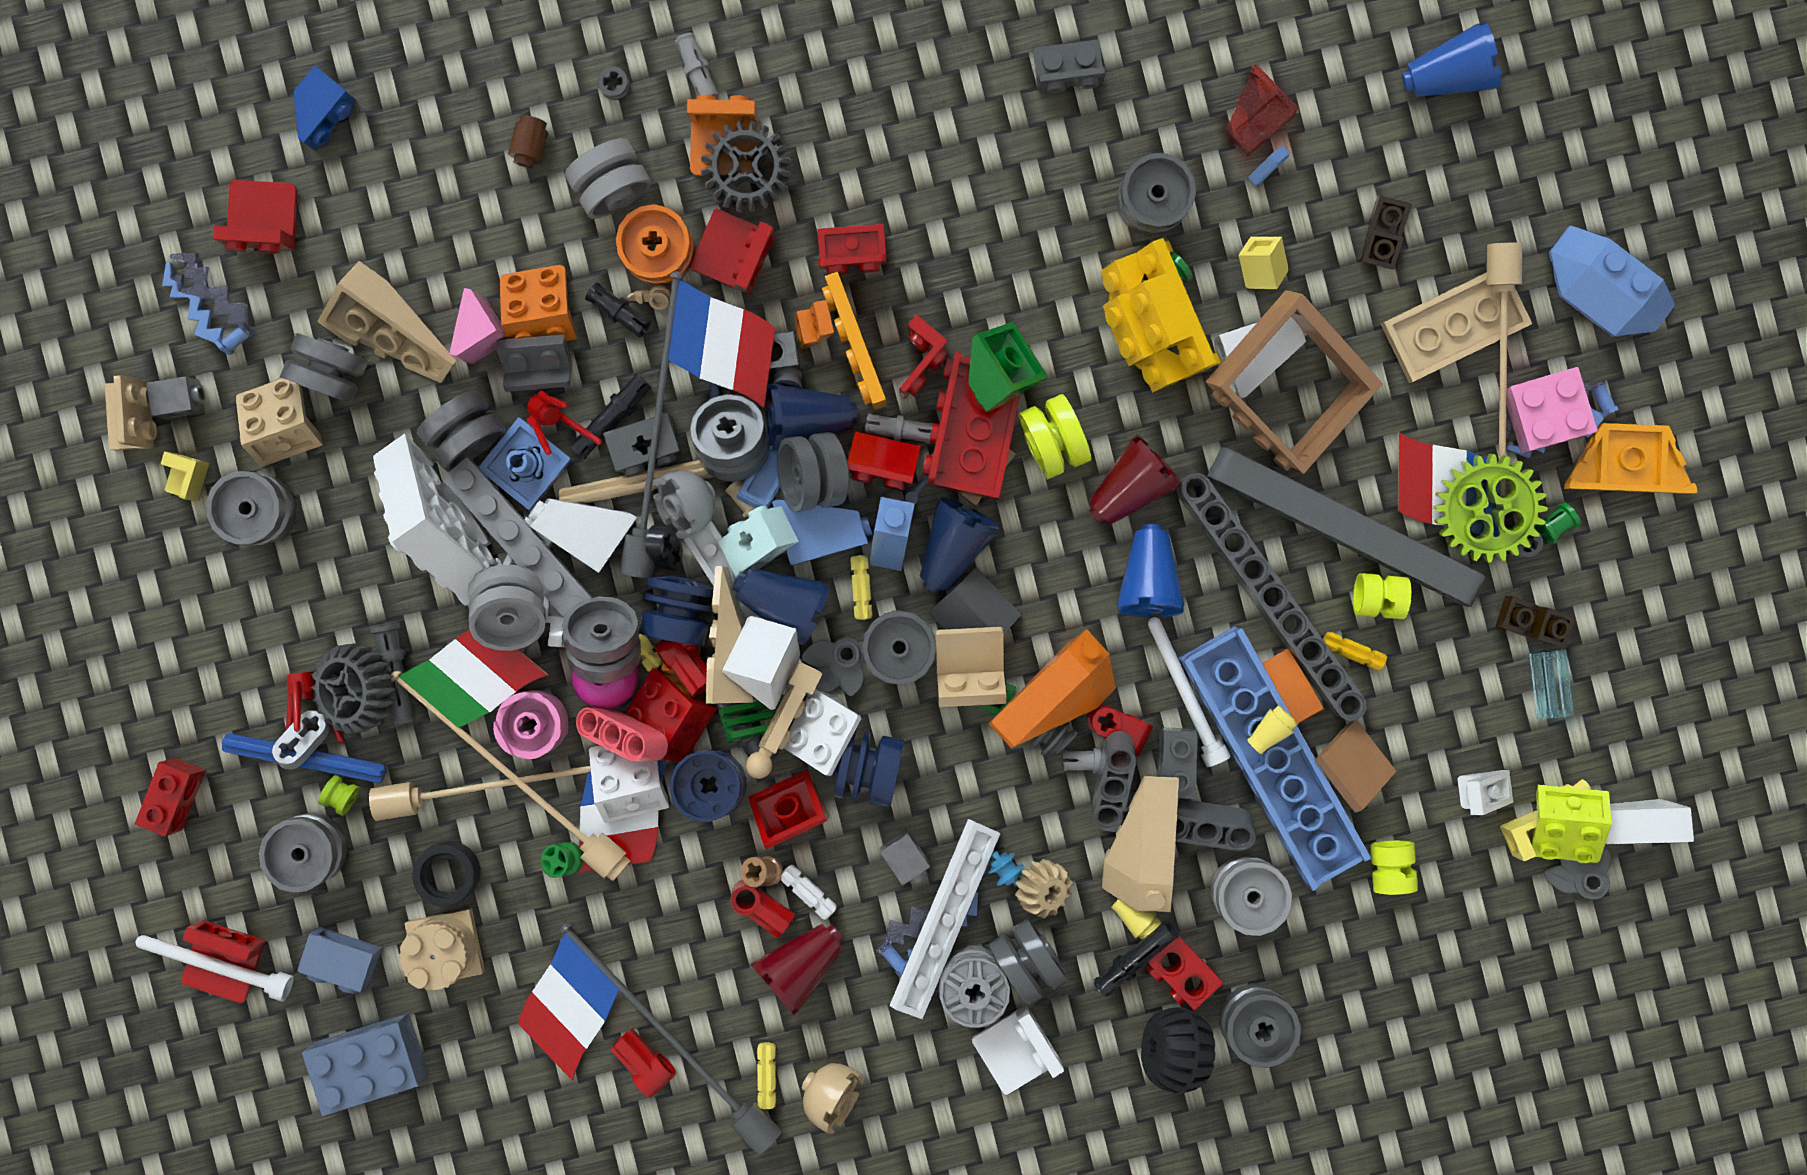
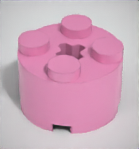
M546 690L524 691L510 696L500 705L494 721V735L498 744L505 752L523 759H535L553 751L562 743L569 729L568 715L562 702ZM531 719H535L537 725L534 728L528 729L526 724Z

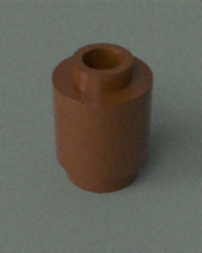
M521 115L520 121L515 123L508 155L514 158V164L525 168H533L534 164H541L548 131L546 130L547 123L533 116Z

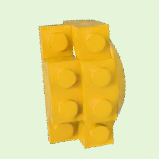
M1164 238L1151 242L1137 253L1115 260L1100 271L1103 277V285L1110 293L1108 302L1103 305L1105 318L1111 327L1119 352L1126 359L1128 366L1135 365L1142 370L1143 378L1149 384L1152 393L1221 363L1218 353H1213L1170 255L1173 252L1172 246L1169 241L1165 242ZM1146 274L1148 280L1142 282L1143 276ZM1177 345L1180 352L1179 355L1171 352L1168 348Z

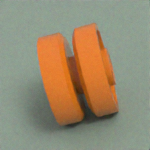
M655 204L640 206L627 214L619 225L616 236L617 252L625 267L636 278L646 284L664 286L672 284L673 278L670 277L672 272L678 271L683 277L686 275L695 255V246L691 233L678 214L667 207ZM655 243H662V244L656 245L655 250L652 251V246H653Z

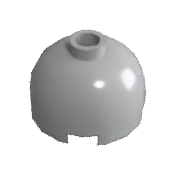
M686 470L668 472L653 481V484L658 486L659 492L653 495L657 511L666 526L672 523L678 530L676 532L678 538L686 539L709 524L714 512L715 491L708 481H704L699 475Z

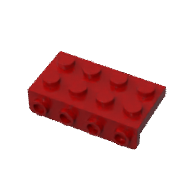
M955 351L953 360H946L943 378L949 379L946 392L940 391L936 410L942 411L940 424L933 423L929 442L935 444L933 456L926 455L922 475L928 476L927 485L998 500L1020 395L1005 405L986 412L983 406L976 400L975 394L968 384L970 358L963 357L961 352Z

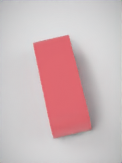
M586 707L578 713L576 727L580 735L629 761H659L666 755L668 743L662 732L614 708Z

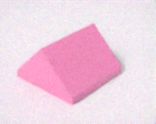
M464 288L449 355L465 363L474 364L496 350L497 340L507 339L501 326V321L489 302L471 289Z

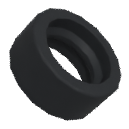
M443 841L432 845L418 856L413 866L412 880L416 892L424 901L434 906L448 907L460 903L475 890L480 880L481 868L477 856L468 846L456 841ZM443 854L457 857L464 865L466 871L465 881L462 886L450 893L436 890L430 883L427 875L431 861Z

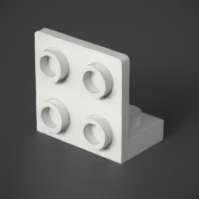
M815 689L812 695L808 694L806 697V705L801 716L794 720L789 730L791 732L790 738L784 749L821 773L831 776L854 734L861 716L843 706V701L835 696Z
M600 745L589 749L594 803L604 823L669 808L668 796L660 780L658 761H629Z
M1027 1004L972 1037V1043L1005 1095H1008L1047 1070L1053 1078L1064 1072L1061 1059Z

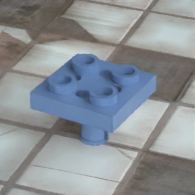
M518 417L479 468L489 479L528 510L532 511L537 502L542 499L573 459L547 438L551 454L546 455L533 428L525 420ZM534 447H539V448H540V450H541V451H540V454H539L538 450H537L536 448H534ZM542 471L543 477L541 479H536V477H540ZM516 475L520 476V479H519L517 482H514V481L512 480V479H515V480L517 479V476H516Z

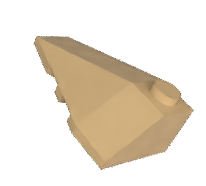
M360 261L338 283L317 321L345 342L354 346L361 343L373 348L374 354L379 357L385 358L389 355L401 360L405 368L439 383H442L456 362L390 283Z
M715 566L712 609L713 613L718 614V620H714L712 627H710L709 638L712 640V646L715 647V654L712 655V658L708 657L706 703L756 702L758 700L722 673L726 661L745 625L739 601L735 599L736 591L732 590L733 581L729 568L724 566Z
M1143 777L1129 806V812L1122 826L1120 825L1116 832V839L1111 849H1108L1104 856L1102 888L1138 911L1171 912L1179 778Z

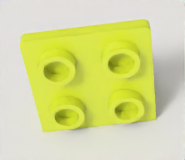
M1538 785L1536 791L1538 820L1531 841L1536 857L1548 860H1573L1580 863L1600 862L1612 825L1609 791Z

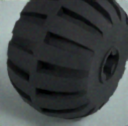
M1181 1007L1168 1008L1154 1014L1147 1022L1142 1035L1143 1040H1141V1061L1143 1062L1142 1066L1146 1076L1157 1087L1170 1093L1181 1094L1200 1088L1209 1079L1214 1067L1213 1062L1215 1061V1039L1213 1038L1214 1035L1210 1025L1196 1012Z

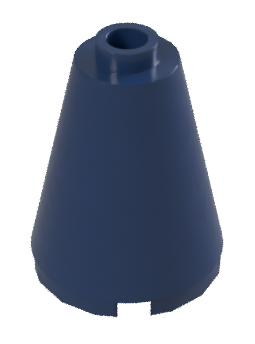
M778 384L767 385L765 401H771V404H769L768 411H765L769 443L770 446L773 445L772 451H778L779 445L784 438L802 436L808 440L813 434L825 432L836 434L850 430L852 422H857V405L855 402L851 403L849 396Z
M941 497L937 503L919 575L924 580L923 586L935 593H940L941 590L949 591L994 538L999 529L998 524L975 509L970 511L962 507L963 503Z
M748 568L745 573L741 571L738 573L732 590L737 592L735 599L762 619L795 628L798 644L804 645L817 624L814 621L818 613L823 611L829 593V586L820 581Z

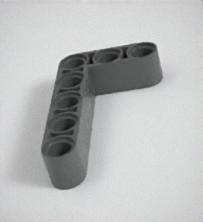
M1123 731L1111 733L1104 742L1092 797L1093 821L1099 829L1110 832H1117L1119 826H1122L1129 812V806L1136 792L1130 791L1136 766L1135 744L1132 736ZM1117 751L1126 752L1124 754H1115ZM1110 780H1119L1115 783L1108 782ZM1178 798L1176 842L1234 851H1244L1254 845L1256 835L1252 817L1247 810Z

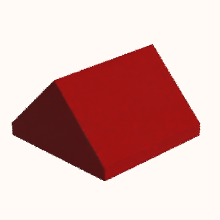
M808 769L748 797L766 850L827 822L829 813Z

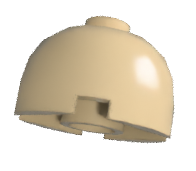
M837 1063L825 1065L816 1073L810 1072L802 1085V1090L805 1091L803 1097L804 1112L808 1119L828 1134H833L835 1132L832 1129L833 1124L841 1126L854 1107L860 1093L853 1091L857 1082L863 1085V1074L851 1067Z

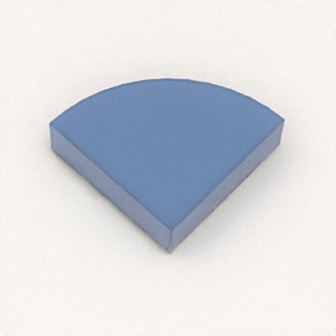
M1281 145L1248 178L1255 186L1257 184L1260 185L1289 157L1290 152Z

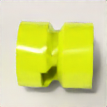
M1358 574L1353 590V610L1355 615L1376 617L1381 613L1384 618L1405 619L1407 617L1411 604V583L1408 577L1387 576L1382 580L1381 576L1377 574Z
M1394 840L1370 844L1371 863L1377 866V869L1372 873L1373 890L1375 893L1398 895L1418 891L1417 871L1411 868V865L1416 862L1414 842Z

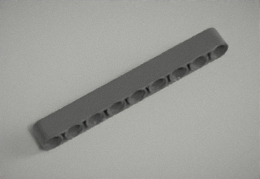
M1221 447L1207 475L1210 481L1403 577H1408L1409 580L1463 606L1472 607L1486 578L1483 574L1228 448Z
M1193 473L1183 477L1180 480L1182 484L1176 488L1180 501L1284 647L1289 649L1304 675L1329 710L1335 716L1348 721H1355L1361 718L1366 711V701L1210 480L1200 473ZM1190 480L1197 481L1201 486V493L1197 498L1190 497L1187 494L1186 485ZM1209 507L1216 508L1220 513V520L1216 525H1211L1205 518V513ZM1229 534H1234L1239 539V547L1235 552H1230L1225 546V539ZM1248 561H1254L1258 566V574L1253 579H1249L1244 573V567ZM1270 587L1277 592V601L1272 606H1268L1265 603L1263 596ZM1291 614L1295 617L1297 625L1292 632L1287 633L1283 628V621L1286 616ZM1312 642L1316 652L1311 659L1306 660L1302 654V649L1306 643ZM1331 669L1334 672L1335 679L1330 686L1326 687L1322 683V674L1325 670ZM1350 696L1354 701L1353 709L1348 713H1344L1341 709V702L1345 697Z

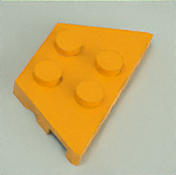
M1599 424L1597 427L1598 432L1591 435L1564 489L1697 493L1696 484L1690 482L1684 465H1686L1682 453L1676 448V440L1670 426Z

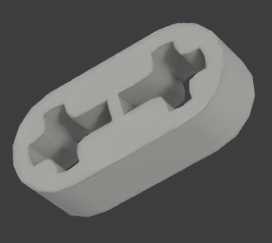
M317 711L304 712L301 714V730L295 732L293 722L276 741L272 754L282 768H298L325 740L329 734V724H325V717L322 714H317ZM308 723L313 725L317 723L319 729L316 732L313 730L308 731L306 725ZM286 748L289 750L294 749L296 755L293 758L291 756L285 757L283 751Z

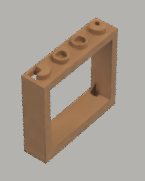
M1285 291L1206 380V383L1213 390L1211 396L1220 405L1231 408L1234 412L1232 418L1243 428H1250L1255 434L1253 440L1267 451L1270 449L1275 454L1273 460L1279 467L1285 471L1292 469L1302 474L1310 468L1383 385L1303 294ZM1290 317L1297 322L1351 382L1291 451L1229 387Z

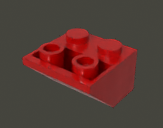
M855 432L847 460L848 473L852 474L851 478L854 481L872 484V480L877 479L885 481L884 486L886 488L904 491L905 486L912 487L921 446Z

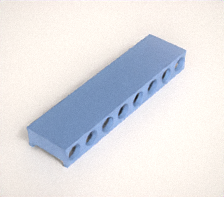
M1234 626L1179 657L1181 665L1306 887L1314 891L1319 888L1320 884L1363 860L1366 862L1371 859L1326 776L1314 761L1315 757L1297 726L1293 729V734L1273 745L1262 754H1259L1247 741L1270 708L1274 710L1280 705L1290 716L1291 714L1244 630Z

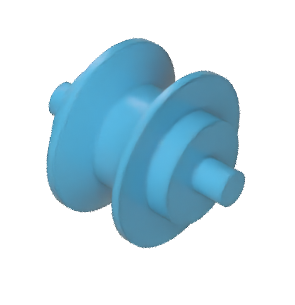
M996 851L992 854L994 860L990 863L992 867L988 873L998 874L1000 877L997 882L998 886L1002 884L1008 886L1013 883L1017 887L1015 882L1019 881L1018 878L1022 875L1020 871L1024 868V865H1015L1013 863L1014 852L1008 855L1006 852L999 855Z

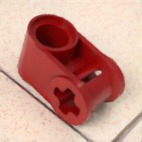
M1104 704L1087 713L1086 717L1089 728L1104 738H1107V736L1116 731H1123L1131 735L1134 740L1137 756H1140L1154 727L1130 714L1126 715ZM1100 716L1110 719V723L1108 725L1098 722V718Z

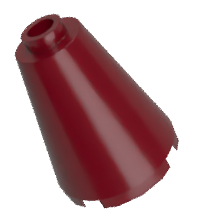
M1138 434L1132 438L1089 500L1092 505L1089 512L1100 524L1107 521L1112 525L1175 490L1182 484L1177 474L1157 452H1154L1152 449L1149 450L1147 447L1149 444Z
M820 924L756 959L751 966L788 1010L795 1015L800 1011L842 952L843 947L840 943L844 938L832 924L827 928Z

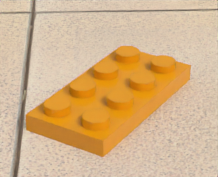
M838 271L825 276L827 286L822 287V291L830 312L836 310L839 318L834 319L841 342L848 341L851 349L846 351L853 374L858 372L861 374L863 381L858 382V387L865 405L871 403L874 410L886 406V399Z

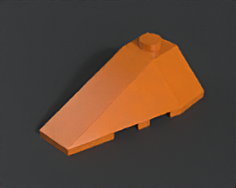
M1086 629L1070 640L988 724L1010 748H1014L1097 709L1116 689L1110 654Z

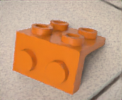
M697 95L696 99H687V114L691 120L690 170L695 176H702L701 170L711 167L701 162V156L713 155L705 149L706 143L718 145L713 138L715 132H718L723 138L727 136L724 131V125L728 124L732 132L738 131L737 121H742L744 130H749L750 122L755 121L756 132L758 133L757 106L755 100H750L747 96L734 95L730 96L729 100H716V97L712 95ZM739 142L732 146L742 152H750L757 147V143ZM725 152L719 162L718 170L720 177H729L728 174L734 165ZM738 159L741 169L740 173L744 174L746 171V174L752 173L754 175L751 165L752 161L748 160L746 163V160L740 161Z
M563 265L520 271L501 276V326L507 339L564 334L566 341L577 340V329L568 308L567 273Z

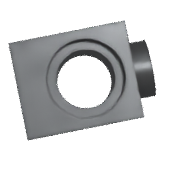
M794 332L774 334L773 345L781 347L783 354L778 361H770L769 373H774L776 369L785 367L800 369Z
M185 376L146 383L151 416L169 419L205 413L203 404L206 402V394L199 380Z
M908 829L880 848V853L902 886L907 882L913 885L928 875L926 870L930 868V861Z

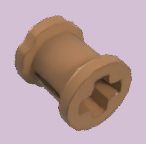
M772 856L748 858L741 867L742 880L750 887H759L763 884L767 886L775 885L781 880L783 872L782 863L779 859Z

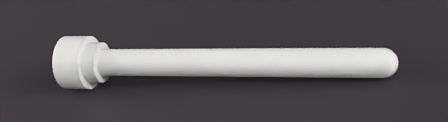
M1157 617L1150 618L1148 621L1149 629L1204 745L1201 747L1203 751L1201 756L1206 767L1217 765L1229 759L1231 756L1226 745H1222L1220 740H1216L1160 619Z
M145 935L139 936L135 942L136 946L140 949L264 988V992L269 994V998L284 1002L294 982V976L283 972L278 974L272 973L269 976Z

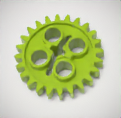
M1488 454L1486 463H1484L1481 456H1474V466L1467 461H1461L1462 472L1450 469L1449 471L1454 478L1452 482L1441 480V483L1447 488L1446 492L1435 493L1437 497L1443 499V503L1433 506V509L1442 512V516L1436 518L1434 522L1445 524L1446 526L1439 534L1443 537L1452 536L1447 545L1453 548L1460 544L1458 554L1462 556L1466 555L1471 549L1470 556L1474 561H1477L1483 553L1484 560L1488 563L1492 562L1494 554H1496L1499 560L1506 561V551L1518 556L1519 550L1517 546L1519 544L1530 548L1531 545L1527 537L1529 535L1534 537L1540 536L1534 529L1535 524L1543 525L1546 523L1538 517V513L1548 510V507L1538 505V501L1547 495L1546 493L1535 491L1542 484L1540 480L1529 481L1534 472L1532 469L1520 472L1523 462L1516 460L1509 466L1510 457L1505 455L1497 463L1495 454ZM1483 479H1485V480L1487 481V485H1486L1487 497H1486V493H1485V491H1484V489L1482 488V485H1481V481H1482ZM1506 479L1510 484V489L1506 495L1500 497L1497 495L1496 485L1500 480ZM1473 487L1477 493L1476 500L1470 505H1465L1462 500L1463 492ZM1489 502L1496 504V508L1491 510L1492 516L1484 513V508L1489 506ZM1514 511L1517 515V523L1514 527L1507 529L1504 525V517L1507 513ZM1476 520L1483 521V533L1480 536L1473 537L1470 533L1471 524ZM1493 520L1499 532V535L1497 537H1494L1493 535Z

